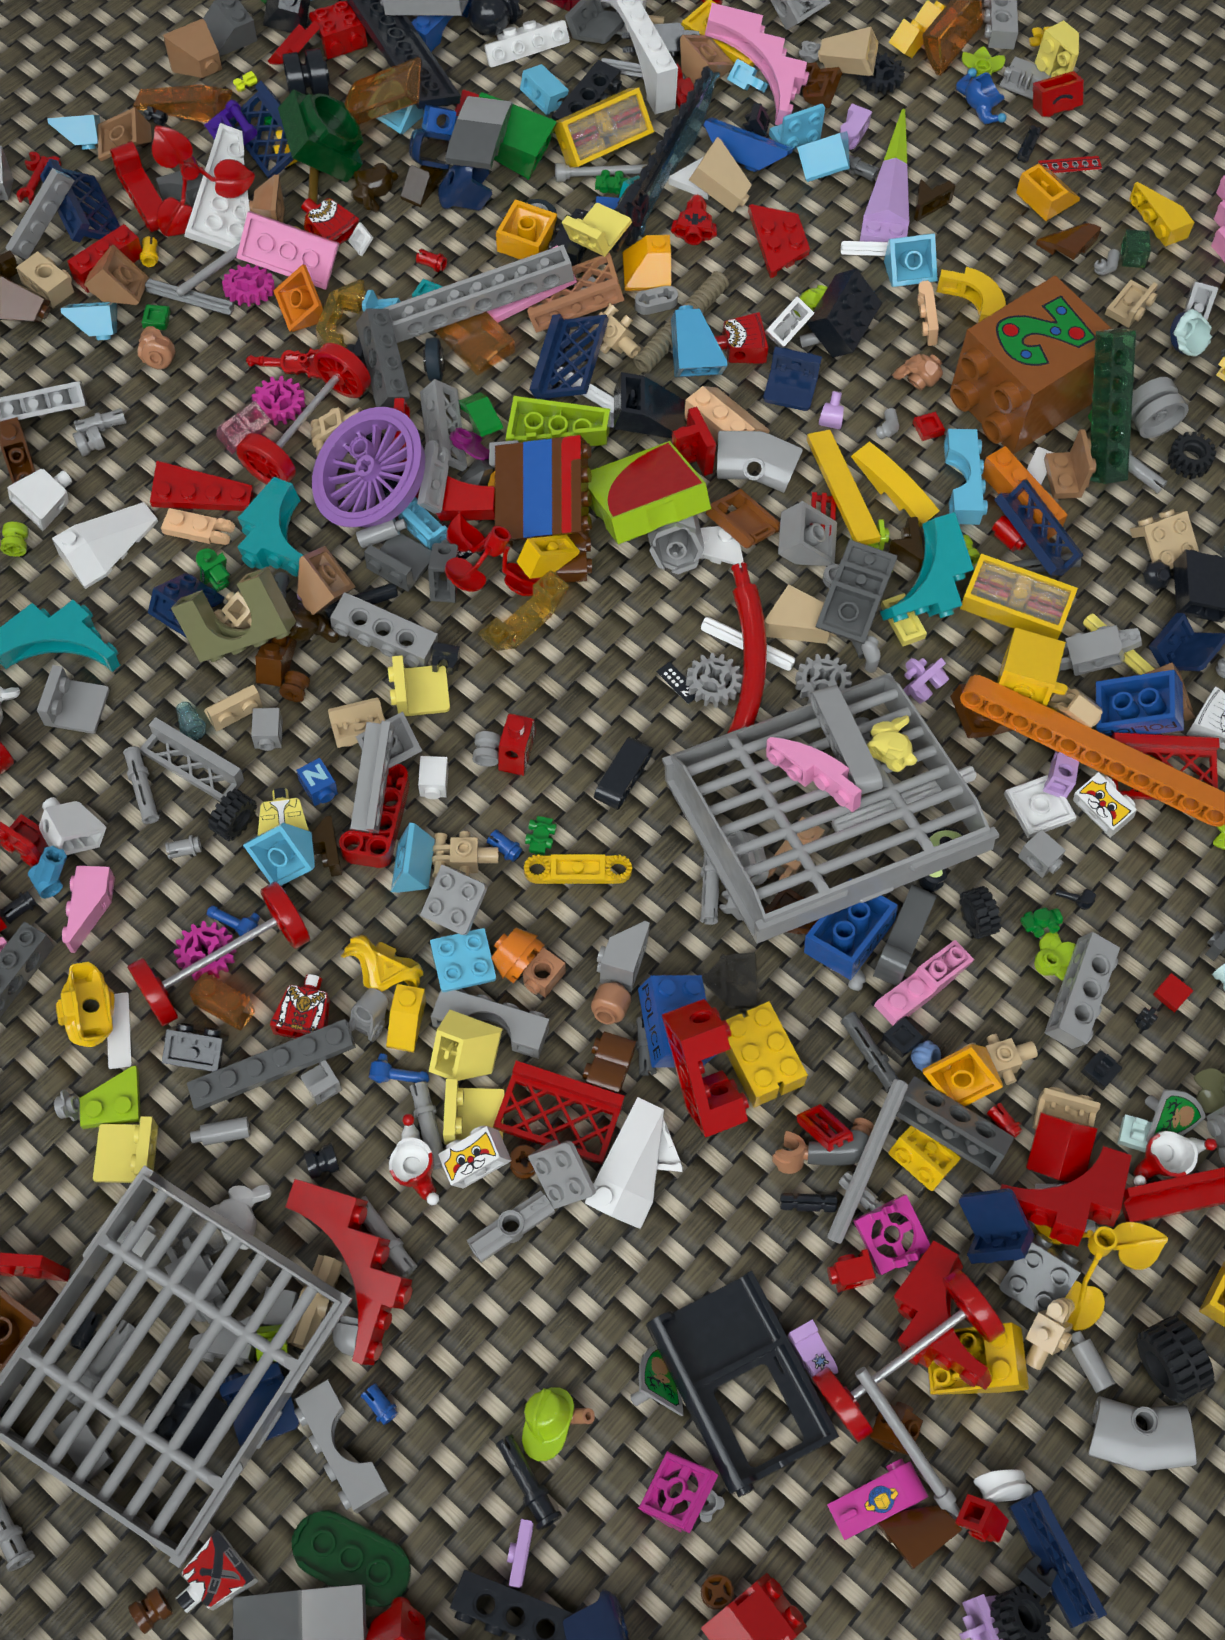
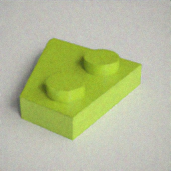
M131 1066L79 1098L80 1126L82 1129L96 1128L101 1124L140 1122L139 1069L137 1066Z

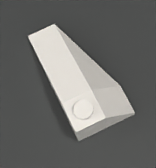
M143 502L76 524L56 535L52 540L59 556L86 589L107 577L111 573L113 565L120 558L122 560L128 554V549L135 542H140L158 522V519Z
M637 1097L593 1184L596 1193L587 1198L585 1204L641 1229L654 1200L664 1109Z

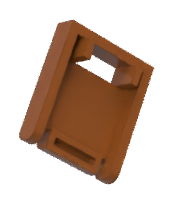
M742 489L711 503V509L705 513L744 548H750L752 545L780 531V522ZM733 505L737 508L736 510L726 514L729 506Z

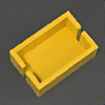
M770 1001L746 1011L745 1018L741 1013L726 1020L732 1036L728 1037L731 1049L725 1052L753 1108L777 1098L778 1091L782 1096L804 1086L808 1074Z

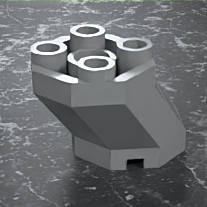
M697 515L664 525L648 533L650 553L658 568L665 570L666 567L671 569L672 573L681 574L697 567L699 558L704 551V542Z

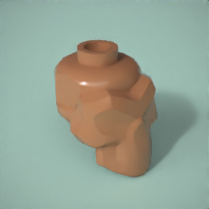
M149 326L140 335L137 353L143 363L160 370L165 369L171 364L175 357V347L168 337L161 334L159 329Z
M916 354L897 368L892 376L894 379L901 380L908 375V381L918 390L922 391L925 386L933 387L943 376V370L940 367L942 362L933 354L930 356Z

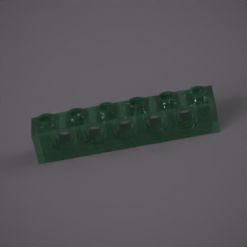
M1115 328L1096 331L1091 418V456L1096 461V471L1092 474L1090 481L1110 484L1128 480L1136 330Z

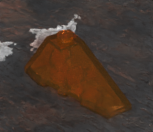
M201 84L141 89L133 107L144 111V109L147 110V106L155 108V112L156 110H161L169 116L207 123L226 108V104L233 92L232 89Z

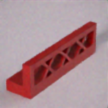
M1225 1167L1127 1188L1124 1192L1121 1207L1126 1222L1139 1223L1225 1204Z

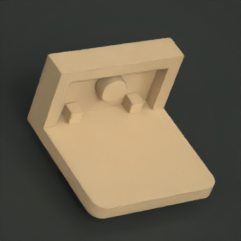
M1174 509L1166 510L1159 513L1160 518L1154 520L1153 517L1144 518L1138 521V526L1130 528L1132 538L1145 536L1152 562L1160 559L1164 564L1169 565L1171 570L1173 569V562L1186 549L1199 552L1187 511L1175 512Z

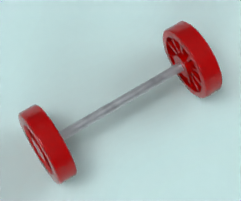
M325 343L313 357L314 367L326 385L277 443L260 434L249 433L237 445L236 451L239 460L262 483L267 485L273 477L290 483L295 477V466L282 448L331 389L348 398H359L371 385L368 369L347 348L335 343Z
M274 881L260 891L272 917L270 920L161 982L159 977L154 975L144 958H140L127 966L162 1026H166L178 1019V1014L168 998L167 988L277 925L294 949L310 941L309 932L302 918L278 882Z
M955 1269L943 1278V1284L959 1308V1311L875 1373L872 1378L876 1384L964 1318L989 1343H992L1005 1333L1004 1325L992 1306L962 1270ZM829 1367L823 1368L812 1377L820 1392L857 1442H861L873 1433V1428L860 1411V1405L856 1401L866 1393L862 1384L850 1392L846 1386H842Z

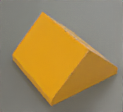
M970 1044L922 1069L923 1074L936 1090L964 1107L1003 1087V1083L987 1048L979 1045Z

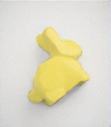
M907 715L893 719L891 722L883 721L875 724L870 731L873 738L867 743L872 757L885 763L894 772H900L906 766H912L917 762L908 736L899 733V730L909 723V716Z

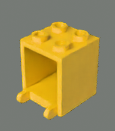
M1015 627L1001 664L997 683L1048 707L1052 692L1065 695L1068 690L1065 684L1056 682L1066 642Z

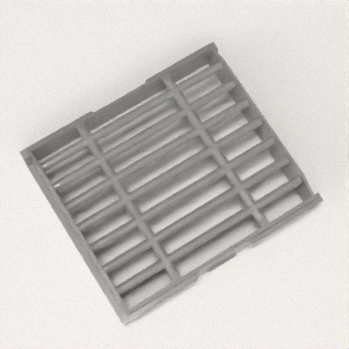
M891 673L842 690L841 693L852 715L883 703L889 710V714L858 725L862 735L869 733L877 723L883 721L891 722L898 717L909 716V723L901 729L903 731L901 734L908 736L915 749L913 755L916 756L917 762L922 760L929 771L893 784L888 776V773L893 771L885 763L880 764L879 760L873 758L882 777L883 789L861 797L860 807L856 810L885 799L891 800L896 809L807 844H802L797 833L849 814L851 811L845 806L839 805L790 824L784 813L831 795L825 790L817 789L778 804L772 793L796 785L799 782L793 781L787 776L766 784L761 773L779 766L773 765L769 760L754 764L749 754L767 748V739L770 737L788 740L820 728L821 726L813 711L811 702L792 711L662 758L665 766V781L757 944L857 903H864L889 893L895 888L993 850L995 839L999 838V833L995 827H989L979 801ZM827 738L808 744V746L820 751L830 747ZM735 759L741 761L745 768L700 786H696L691 777ZM745 779L752 780L756 789L709 807L703 798L706 794ZM933 780L937 782L942 790L909 804H906L900 794ZM757 799L764 800L768 807L765 810L721 827L714 817ZM947 800L955 809L954 812L921 825L913 814ZM769 819L776 820L780 827L778 830L731 847L726 838L730 834ZM898 819L904 820L909 827L908 830L817 866L809 855ZM961 820L970 832L935 847L927 836L930 832ZM782 839L787 840L792 847V850L743 868L738 859V856ZM910 840L918 841L924 850L830 889L822 877L824 874ZM794 860L800 861L805 869L758 889H755L750 880V877ZM806 881L813 882L819 892L765 914L760 901L763 898Z
M144 1165L82 1254L83 1261L39 1325L31 1328L0 1373L1 1411L31 1366L36 1368L0 1420V1439L171 1557L169 1562L181 1568L256 1449L262 1446L277 1423L286 1402L353 1299L339 1292ZM155 1187L158 1189L157 1193L122 1244L117 1242L118 1238ZM169 1196L183 1206L145 1260L135 1254L132 1249ZM194 1212L206 1220L207 1223L172 1275L169 1276L158 1269L157 1265ZM218 1228L232 1238L197 1291L193 1292L181 1282ZM243 1244L257 1254L221 1309L207 1301L206 1298ZM112 1253L113 1257L44 1357L41 1356L40 1353L107 1255ZM268 1260L282 1269V1271L247 1324L244 1325L233 1318L231 1314ZM123 1262H126L138 1270L137 1274L69 1374L56 1366V1360ZM293 1276L307 1285V1287L270 1342L257 1334L256 1331ZM147 1279H152L163 1287L98 1385L94 1390H91L80 1382V1378ZM319 1293L334 1304L297 1360L283 1351L282 1347L316 1294ZM172 1295H176L187 1302V1306L118 1408L105 1399L106 1393ZM197 1311L202 1312L213 1321L143 1425L131 1417L130 1412ZM225 1327L237 1335L238 1338L168 1442L156 1434L155 1429L221 1329ZM248 1344L263 1352V1355L196 1458L193 1459L184 1453L180 1447ZM275 1360L290 1370V1372L221 1478L208 1469L206 1464ZM45 1376H48L59 1383L60 1387L29 1433L23 1438L10 1428ZM72 1392L84 1400L85 1404L49 1456L35 1445ZM97 1409L111 1420L76 1472L73 1473L60 1464V1462ZM122 1426L136 1437L101 1490H98L85 1480ZM147 1443L162 1454L127 1507L124 1508L111 1499V1496ZM171 1461H174L187 1470L152 1526H150L136 1515ZM199 1478L214 1490L178 1545L163 1535L162 1532L196 1479Z

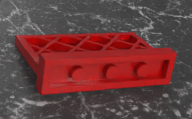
M1115 732L1111 736V738L1144 754L1153 755L1157 760L1171 767L1173 766L1167 760L1171 756H1179L1186 763L1180 770L1181 772L1189 766L1200 777L1198 780H1203L1218 789L1217 750L1220 748L1219 738ZM1198 757L1209 758L1210 768L1205 773L1193 762ZM1111 778V780L1115 783L1117 787L1116 790L1118 791V781ZM1134 788L1130 791H1118L1123 796L1127 795L1131 799L1157 800L1142 792H1134L1136 790Z
M516 1060L493 1128L545 1145L554 1140H557L560 1144L556 1133L570 1127L576 1138V1141L572 1143L574 1146L579 1145L581 1148H576L580 1158L603 1165L624 1105L625 1096ZM519 1084L527 1087L531 1096L517 1102L513 1095L515 1085ZM546 1094L555 1096L559 1105L544 1111L538 1098ZM511 1099L513 1105L508 1106L509 1101ZM535 1101L540 1114L526 1120L520 1107ZM573 1103L582 1105L586 1114L571 1120L565 1107ZM516 1109L522 1122L514 1126L503 1124L504 1115ZM562 1110L567 1123L553 1129L547 1116ZM600 1112L613 1115L610 1124L601 1129H598L592 1117ZM543 1118L549 1131L540 1136L533 1134L529 1124ZM589 1119L594 1132L580 1138L574 1125ZM607 1131V1134H606V1137H605V1140H604V1138H603V1136H602L601 1134ZM598 1136L602 1144L600 1154L596 1155L587 1152L583 1142Z

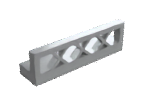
M434 379L420 391L425 441L427 443L430 440H435L439 444L438 447L445 446L448 448L450 453L448 455V466L464 471L467 468L465 451L453 446L448 433V429L450 432H453L456 428H462L458 391L456 388ZM444 393L450 395V402L445 397ZM446 410H447V412L450 414V416L452 417L453 422H452V421L450 420V418L447 416ZM451 450L457 456V459L451 457Z
M155 717L149 724L152 735L142 745L140 753L220 802L223 796H227V792L238 789L245 781L241 768ZM159 740L166 744L167 751L154 753L150 749ZM184 755L187 757L188 764L175 766L172 764L171 757ZM205 768L208 770L209 777L197 779L193 776V769ZM227 781L231 785L224 794H221L215 790L214 782Z
M382 721V724L366 722L351 830L379 833L395 729L390 721Z

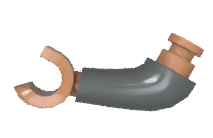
M856 1118L850 1130L853 1132V1141L848 1143L846 1140H843V1146L838 1147L835 1144L833 1145L834 1150L830 1152L818 1141H809L808 1145H806L799 1135L786 1131L784 1147L790 1148L793 1151H787L783 1148L775 1151V1154L772 1156V1162L779 1171L786 1174L796 1173L801 1170L804 1160H808L807 1164L826 1166L858 1163L874 1125L867 1119Z

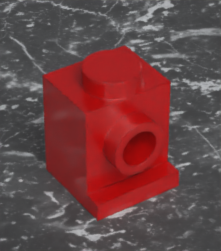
M868 1249L861 1250L856 1258L854 1254L837 1258L838 1262H835L833 1266L827 1267L829 1281L831 1285H836L837 1292L871 1285L876 1278Z
M967 1494L955 1523L958 1526L969 1529V1535L981 1542H986L987 1540L999 1543L1009 1519L994 1503Z

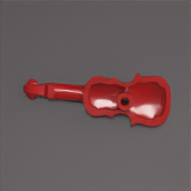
M312 348L306 354L299 351L286 350L281 358L254 357L253 355L246 358V363L250 367L255 364L261 367H280L285 374L298 375L299 373H306L308 378L321 379L313 363V357L318 350H313Z

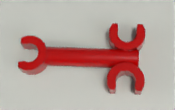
M37 152L29 153L31 161L25 160V165L29 171L34 172L27 186L17 191V198L20 203H22L25 197H28L31 205L35 198L34 192L41 180L40 175L49 158L58 160L60 166H62L60 158L56 156L49 158L42 156L40 158Z

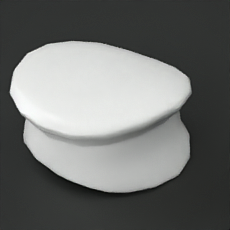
M1022 1470L992 1471L974 1480L975 1485L983 1495L982 1499L992 1503L1026 1498L1033 1492L1031 1485L1026 1483V1475Z

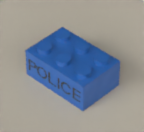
M1175 670L1096 682V704L1103 711L1100 721L1096 724L1098 732L1111 737L1114 732L1161 734L1184 730L1183 683Z
M881 895L818 919L805 936L804 953L847 979L852 980L894 924L898 905Z
M702 975L650 976L638 988L652 1068L675 1067L662 1014L702 999L706 1000ZM716 1055L711 1056V1057H709V1058H706V1059H704V1060H701L702 1063H703V1066H704L706 1063H708L712 1058H714Z

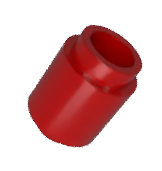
M1006 515L999 518L993 525L992 531L995 533V537L1012 552L1017 549L1020 551L1027 545Z

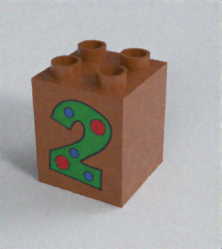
M1054 275L967 329L950 389L951 399L959 410L963 412L969 411L982 424L984 434L991 442L995 444L1001 443L1014 455L1098 400L1122 338Z

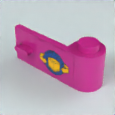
M903 1459L886 1466L888 1473L827 1504L844 1540L929 1497L911 1461L906 1464Z

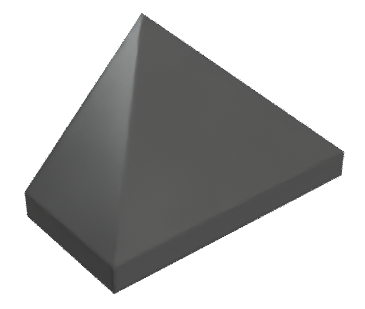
M477 459L459 481L487 486L492 472L495 471V467H491L486 459Z

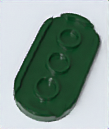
M330 1510L310 1514L297 1525L291 1541L293 1556L300 1569L331 1587L365 1585L366 1605L371 1607L388 1606L392 1604L393 1599L402 1597L407 1590L411 1578V1566L406 1553L396 1543Z

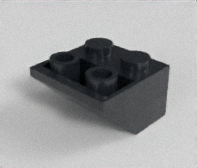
M172 1381L165 1387L162 1396L164 1395ZM186 1382L155 1429V1433L169 1442L203 1389ZM213 1397L180 1449L195 1459L229 1406ZM152 1411L147 1415L145 1422L152 1413Z

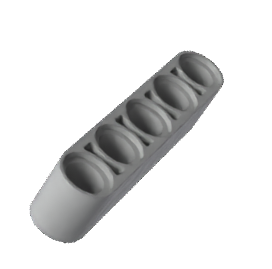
M834 685L810 692V702L836 759L849 768L848 780L862 790L861 795L882 789L883 782L880 771L839 687Z

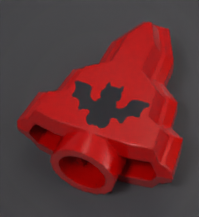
M697 194L691 197L687 202L686 210L680 212L678 219L673 220L671 233L677 238L684 239L690 245H698L702 241H709L717 236V226L712 222V215L706 212L707 204L702 195Z

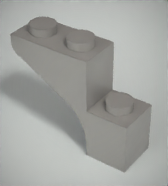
M266 1286V1290H265L264 1296L266 1295V1293L268 1292V1290L270 1289V1287H267V1286ZM283 1290L259 1327L283 1324L299 1299L297 1293ZM252 1315L239 1322L246 1325ZM224 1327L202 1358V1361L213 1362L214 1357L224 1359L238 1336ZM204 1333L192 1337L189 1344L191 1351H193ZM248 1344L234 1367L242 1368L244 1363L253 1364L256 1348Z

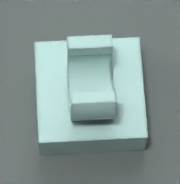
M1125 1114L1122 1118L1117 1144L1145 1152L1148 1143L1146 1138L1152 1122Z

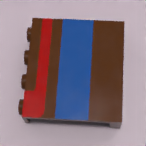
M581 435L495 445V526L504 527L510 532L511 538L507 544L508 547L513 548V540L577 533L585 540L589 539V530L592 529L589 506L592 505V497L590 491H588V482H591L592 474L588 467V459L591 458L592 453L590 444Z

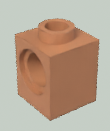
M543 947L523 971L524 986L535 995L539 993L546 998L565 974V962ZM546 971L550 975L542 979L538 978L536 973Z

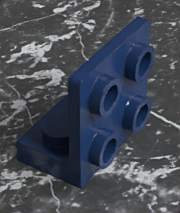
M184 573L153 588L148 614L186 637L171 607L181 597L201 590L204 592L211 608L223 603L224 596L197 580L193 575Z

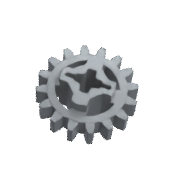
M711 653L709 659L701 655L700 663L694 660L692 668L687 670L686 686H689V695L695 694L696 702L703 699L704 706L706 707L709 702H713L715 708L718 707L719 702H722L725 706L728 705L729 698L735 700L737 692L741 691L743 676L739 674L740 667H732L733 659L725 661L724 654H721L719 658H715L714 653ZM702 672L703 675H700V679L697 680L698 675ZM731 681L730 686L726 689L725 686Z
M816 654L814 661L809 657L806 658L805 664L799 665V670L795 677V681H797L795 688L796 690H801L800 698L808 697L807 704H809L810 692L837 685L838 679L840 681V691L850 688L852 685L850 681L851 672H846L847 665H839L838 657L833 661L830 660L829 654H826L825 659H821L819 654ZM808 674L810 675V682H807Z

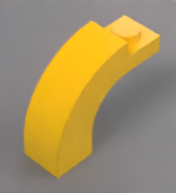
M969 267L965 268L964 274L941 270L936 292L963 297L972 302L978 310V323L1006 306L1002 290L986 274Z

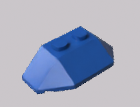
M713 117L705 120L704 123L712 143L717 137L721 139L736 163L744 164V168L756 172L791 154L794 150L791 146L784 145Z

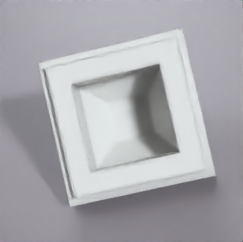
M359 222L348 241L357 253L363 256L372 242L373 236Z

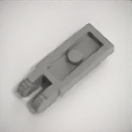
M430 440L424 447L425 470L417 504L435 514L442 511L449 468L448 455L450 453L449 449L445 446L438 447V442Z

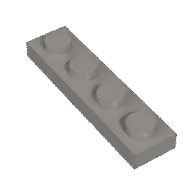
M52 168L5 247L8 251L10 250L14 255L24 259L29 258L74 183V179Z

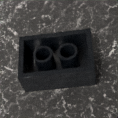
M857 268L848 270L834 276L814 309V314L806 324L832 358L850 354L855 351L882 302Z

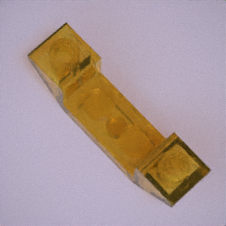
M359 279L329 293L316 326V335L320 348L325 343H335L346 348L343 335L336 333V322L342 318L343 311L360 313L362 301L367 293L364 280Z
M550 570L533 585V597L504 622L496 617L478 633L479 636L496 651L517 648L553 615L567 592L569 585Z

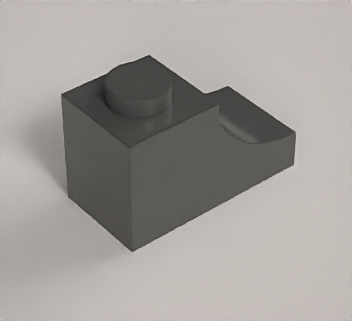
M181 171L156 178L162 201L169 197L181 200L183 183ZM199 173L196 179L187 181L185 202L191 207L194 206L203 178L202 173Z

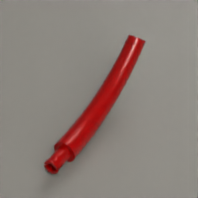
M743 562L741 563V568L739 563L731 567L737 587L732 592L741 624L744 663L740 697L727 734L754 725L762 701L767 668L766 628L757 585L751 584L747 563Z

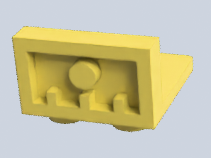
M595 203L583 220L579 218L574 219L567 215L562 221L571 241L604 257L632 223L631 218L600 203Z
M446 1079L443 1127L445 1145L455 1140L465 1139L471 1135L470 1132L479 1126L493 1128L505 1095L504 1090L459 1088L458 1079ZM499 1131L503 1140V1132Z
M141 1116L140 1125L101 1124L99 1126L93 1180L95 1182L132 1183L144 1165L154 1171L159 1126L153 1117Z

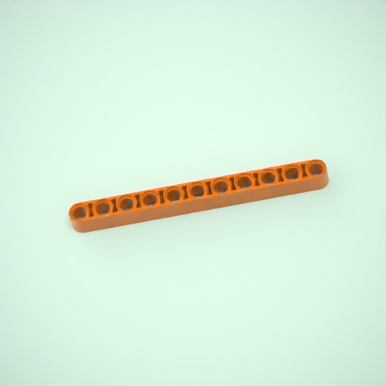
M973 675L968 679L960 696L961 703L966 708L1057 752H1061L1206 824L1215 827L1225 824V792L984 676Z

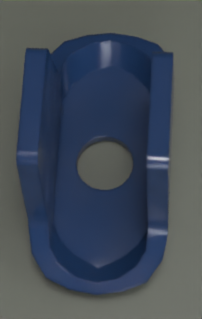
M423 128L415 129L411 134L409 142L411 159L420 165L449 169V164H446V161L420 156V149L424 137L450 141L451 135L426 131Z
M453 165L438 189V199L443 209L457 206L481 210L492 196V189L482 184L489 175V169Z
M602 1589L599 1599L595 1603L563 1620L566 1640H629L620 1602L614 1594L605 1589Z

